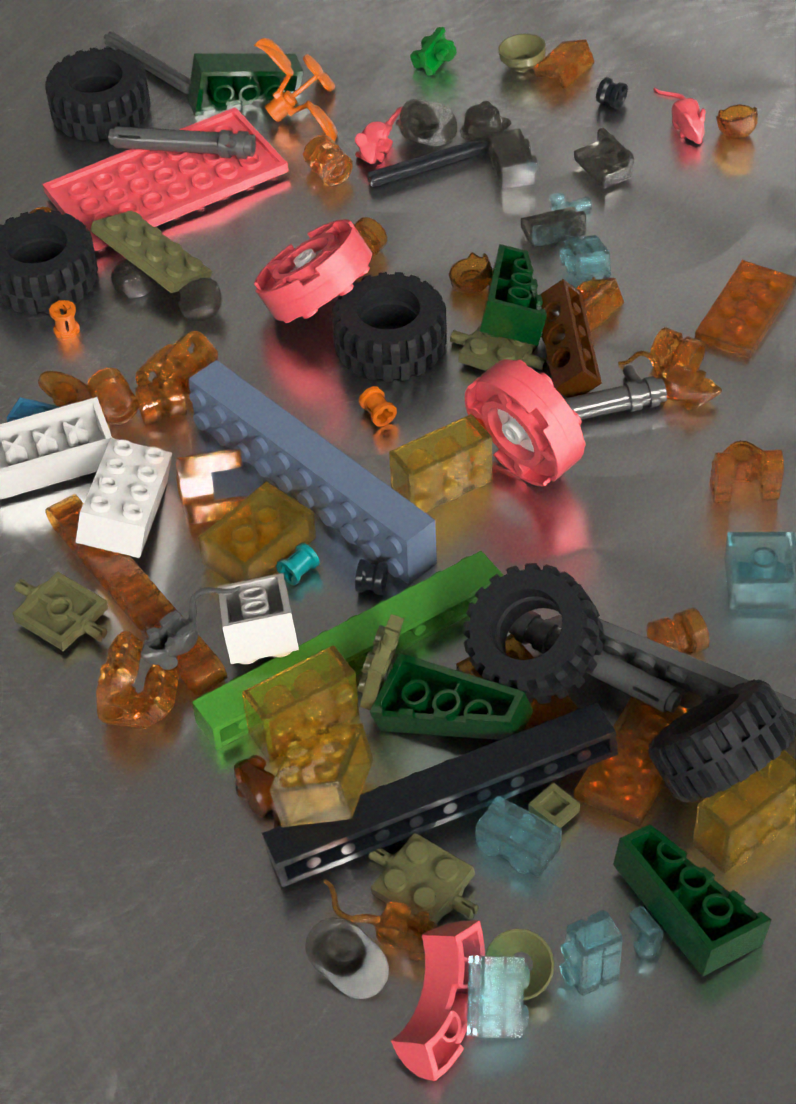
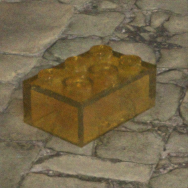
M470 414L389 451L391 488L422 511L428 513L448 501L455 500L465 493L483 487L492 481V436Z
M266 481L198 537L202 563L230 583L273 575L277 572V562L281 559L286 560L295 552V547L300 543L308 545L316 538L314 512Z
M334 645L242 691L248 733L269 762L290 754L294 749L309 741L319 739L324 733L339 725L349 723L354 717L359 715L356 673Z
M339 723L333 727L322 729L308 727L295 732L270 788L282 827L352 819L374 760L362 723L351 725L349 723Z
M785 750L775 760L767 763V766L760 771L751 774L749 778L732 785L731 788L723 792L720 791L715 793L714 796L705 798L698 804L693 846L724 874L732 867H740L746 863L752 852L759 846L765 847L776 838L778 831L786 825L793 826L796 824V759Z

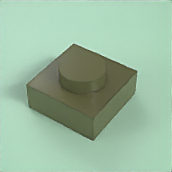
M553 782L528 804V812L556 833L580 812V803Z

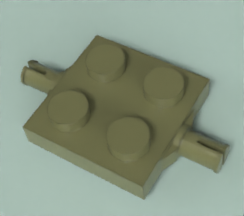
M480 326L470 335L453 330L450 336V342L463 345L459 352L458 362L487 371L495 363L504 359L515 361L520 359L527 366L544 371L547 366L546 358L532 355L537 347L536 345L504 337L489 336L487 333L480 332Z
M58 571L47 582L36 587L24 579H19V582H16L14 590L26 596V599L12 613L14 621L55 647L64 651L79 636L85 633L99 642L102 641V638L106 637L107 629L94 623L108 610L107 600Z
M391 614L385 627L379 625L374 638L372 653L369 652L362 669L363 675L357 689L358 692L363 693L360 703L362 708L371 710L386 681L388 671L394 659L404 618Z
M415 832L401 850L394 855L382 848L369 853L370 860L384 867L381 875L370 887L372 895L426 928L432 930L439 920L453 909L465 915L468 919H473L474 914H477L479 906L462 897L464 888L475 875L474 867Z

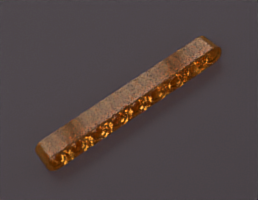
M72 494L47 507L45 513L53 529L148 639L149 636L146 631L153 627L160 628V620L168 613L177 609L129 555L76 543L80 511L84 504L76 494ZM199 635L197 642L190 651L176 656L178 665L173 670L196 696L227 679V672L221 660Z

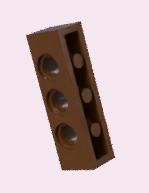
M562 279L540 294L543 300L541 307L547 313L541 337L545 343L546 361L550 367L554 388L560 395L568 398L586 394L602 384L582 292Z

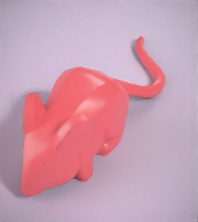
M653 88L659 94L680 99L672 105V124L675 129H680L681 138L687 137L696 144H701L705 133V109L702 108L700 111L697 100L693 98H685V96L679 93Z
M402 106L385 123L375 121L368 124L363 132L355 137V143L359 147V151L355 152V156L370 164L376 163V160L382 163L385 153L389 152L393 141L388 138L393 128V123L401 112L405 116H409L411 113H407L405 107Z

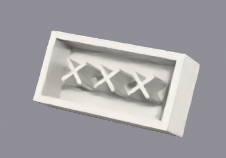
M97 397L0 424V500L97 472L110 438H112Z
M110 438L80 511L76 543L140 558L167 485L172 452L163 451L157 447H147L131 443L123 439Z

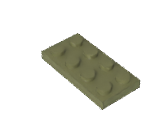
M132 210L99 219L92 223L90 231L171 293L210 280L212 271L203 265L201 260L190 255L182 249L180 244L170 240L162 234L160 229L150 225L142 219L140 214Z

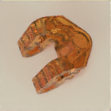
M191 331L179 338L174 344H168L157 350L136 372V383L141 390L147 393L154 392L167 383L168 386L190 394L188 379L214 361H218V351L201 332ZM192 342L195 347L193 352L190 353L187 349L191 346ZM154 372L156 376L150 382L148 378L150 373Z
M740 440L732 443L723 452L715 453L709 481L713 503L731 502L733 484L749 483L753 480L758 482L762 501L779 500L784 475L782 450H762L750 442Z
M240 449L176 457L177 488L185 519L188 523H204L250 513L247 496L214 499L211 472L243 466Z
M125 630L115 637L109 647L106 663L101 666L96 690L97 715L102 722L109 725L148 728L166 717L173 708L177 692L179 669L175 667L171 670H165L159 665L153 664L146 674L143 691L137 693L136 688L132 684L138 675L143 642L130 631Z

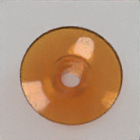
M45 371L38 378L40 388L60 407L96 397L93 390L84 382L62 372Z

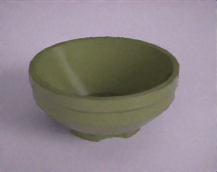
M534 34L510 36L503 40L498 47L500 60L509 68L515 69L516 72H526L527 70L534 69L545 57V41Z
M527 929L507 930L492 940L485 953L486 970L484 971L488 983L498 994L505 998L517 1001L529 1000L541 994L552 980L555 966L553 953L548 943L535 932ZM518 952L527 953L533 961L531 972L525 976H519L511 969V959Z

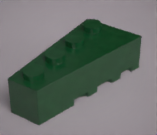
M194 53L188 101L194 116L204 115V111L216 109L217 112L227 110V106L240 103L243 106L251 105L253 101L265 98L266 101L275 98L273 94L280 87L286 74L268 54ZM285 54L291 62L294 75L291 76L282 92L289 91L292 94L301 87L304 71L296 54Z
M499 244L489 283L480 332L487 333L492 337H504L538 346L547 313L541 307L543 300L541 295L537 293V280L532 277L534 270L528 251Z
M399 653L370 710L371 716L381 731L501 740L512 734L524 731L533 713V709L524 691Z
M648 824L619 839L613 866L700 975L703 977L761 947L772 919L762 911L757 914L744 904L746 899L734 889L729 892L714 880L715 875L704 866L700 868L686 858L687 853L651 824Z

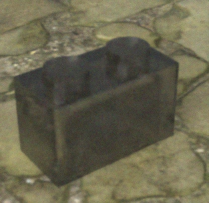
M521 129L488 134V156L502 189L534 184V172H538V161L536 155H531L529 139L524 138Z

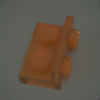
M586 39L564 41L533 69L537 77H558L561 87L568 88L595 61Z
M589 277L577 287L582 292L590 333L624 304L616 278Z

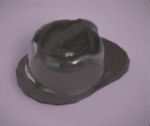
M412 99L406 102L401 109L399 119L395 123L396 126H399V130L405 139L433 146H444L450 143L456 136L458 128L457 120L447 106L420 99Z
M483 101L481 104H476L467 109L464 123L459 132L461 137L467 141L486 142L500 136L503 131L510 127L511 121L501 117L498 108L491 105L489 101Z
M333 917L322 920L312 927L307 935L305 946L308 960L338 990L349 997L357 999L370 998L382 991L389 976L387 957L359 925L346 919Z

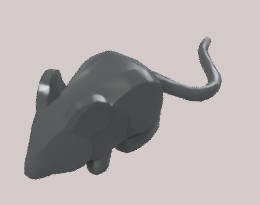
M238 586L231 589L205 587L196 591L190 599L188 620L175 610L160 620V628L153 627L146 631L149 637L143 643V649L140 653L142 659L148 663L159 665L165 670L175 668L178 665L176 656L190 651L198 639L196 626V600L198 597L205 593H234L239 591L241 587Z

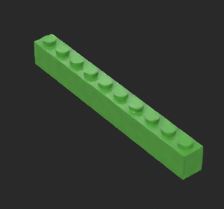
M482 551L470 557H464L449 568L438 571L426 580L407 587L403 592L378 602L374 607L359 615L351 616L336 627L321 632L313 639L298 645L299 650L292 651L291 654L284 657H276L265 661L259 667L244 675L234 677L223 686L202 694L198 699L192 701L196 723L214 748L218 750L362 673L366 657L369 652L372 653L373 642L379 625L385 627L391 614L404 618L395 652L396 655L467 617L466 611L470 603L476 604L478 598L475 594L480 587L486 589L492 584L489 581L491 577L496 574L500 577L504 575Z

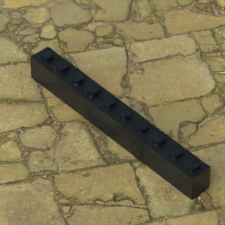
M597 702L583 708H578L553 720L545 721L530 729L512 734L489 745L481 746L471 752L445 760L425 770L412 773L407 777L381 785L361 795L345 799L340 803L263 832L262 836L268 856L281 886L285 887L377 849L409 838L414 832L419 834L618 755L616 731Z

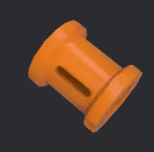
M60 300L50 306L49 313L55 322L53 327L55 336L64 340L74 338L80 332L79 323L74 317L76 313L74 303L68 300ZM61 309H63L64 315H61Z
M372 386L360 395L359 405L371 414V421L375 426L388 425L396 417L397 409L393 403L387 402L382 389L378 386Z

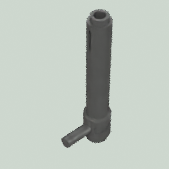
M116 126L114 129H110L108 137L109 144L114 145L115 148L216 154L221 158L236 156L238 159H247L248 157H253L256 150L255 135L249 134L247 131H238L236 134L231 130L204 132Z
M627 365L623 368V374L627 379L623 386L564 398V400L579 415L581 420L625 410L635 412L642 410L643 406H648L649 408L660 406L661 402L667 401V390L661 377L655 379L654 376L641 379L632 365Z
M531 610L520 616L513 623L509 633L514 635L516 641L524 645L530 643L532 644V649L544 654L555 644L560 635L562 616L556 615L544 620L540 614ZM603 650L601 655H594L593 658L597 662V666L593 673L588 671L586 673L664 713L667 711L673 713L678 708L682 694L678 693L676 687Z

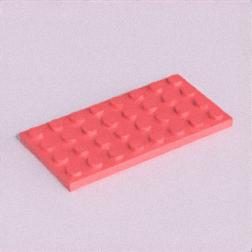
M234 107L179 130L204 132L231 130L236 134L238 131H247L249 134L255 135L256 150L253 157H248L247 159H238L236 156L221 158L216 154L129 149L42 185L44 193L62 215L65 213L72 215L90 231L93 221L131 210L140 214L142 219L156 227L289 171L288 163ZM90 231L94 251L109 246Z

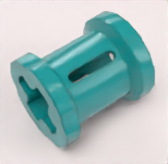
M300 543L295 547V552L286 560L281 559L277 562L276 568L278 573L284 574V579L288 584L295 586L299 583L304 573L320 565V560L316 552L309 545Z

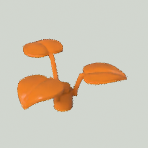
M262 38L257 41L254 46L266 52L286 74L280 87L273 94L275 98L265 105L267 112L275 121L280 122L288 114L292 116L296 112L308 108L322 127L330 146L335 143L338 132L328 115L311 101L295 107L297 104L295 98L317 79L326 90L333 91L335 84L327 73L323 72L322 67L315 59L306 54L303 56L304 63L314 76L294 93L291 94L289 91L283 93L282 91L289 79L294 75L291 62L273 40Z

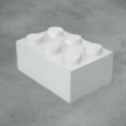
M283 573L218 586L221 589L241 587L239 591L234 593L219 594L222 627L231 664H251L259 658L268 656L284 657L291 654L292 651L299 650Z

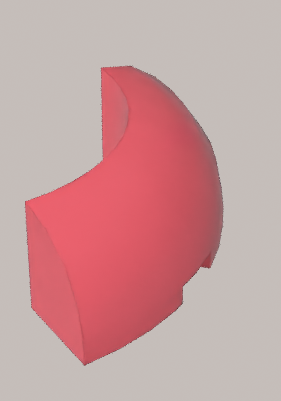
M480 920L449 923L422 934L425 952V977L422 993L410 1021L391 1040L397 1056L406 1068L418 1077L430 1081H436L462 1053L464 1048L460 1044L468 1027L475 1026L483 998L482 995L478 994L480 970H486L485 946Z

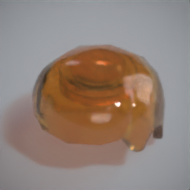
M738 104L729 106L725 110H719L718 116H716L718 128L729 138L738 139L748 136L755 130L758 124L757 108Z
M472 252L468 258L461 259L451 266L449 279L456 291L462 294H478L489 286L493 271L487 254L484 253L480 257Z

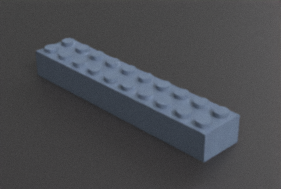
M214 361L188 379L191 392L189 396L194 411L193 420L199 429L206 430L215 437L220 445H226L234 451L241 461H247L255 467L261 476L268 477L277 484L282 492L289 493L297 499L304 509H310L318 515L325 525L332 526L339 531L346 541L354 543L364 550L370 559L386 562L388 564V572L392 576L399 577L410 585L437 564L435 519L219 361Z

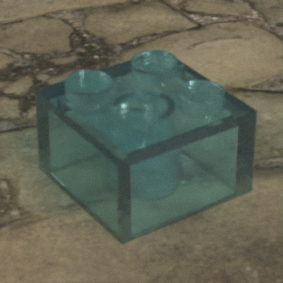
M727 532L724 561L729 608L796 609L795 532Z

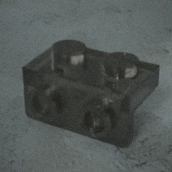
M604 127L597 131V142L574 150V160L604 189L632 178L634 164L632 152L626 149Z
M574 206L521 218V229L532 248L586 236V214L584 211L577 212Z

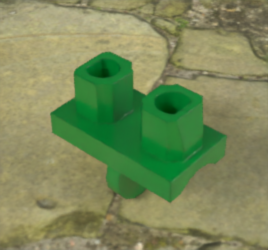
M437 27L431 36H425L421 40V50H414L410 55L414 68H424L427 76L434 75L443 61H451L456 56L457 50L454 42L445 38L446 30L444 27Z

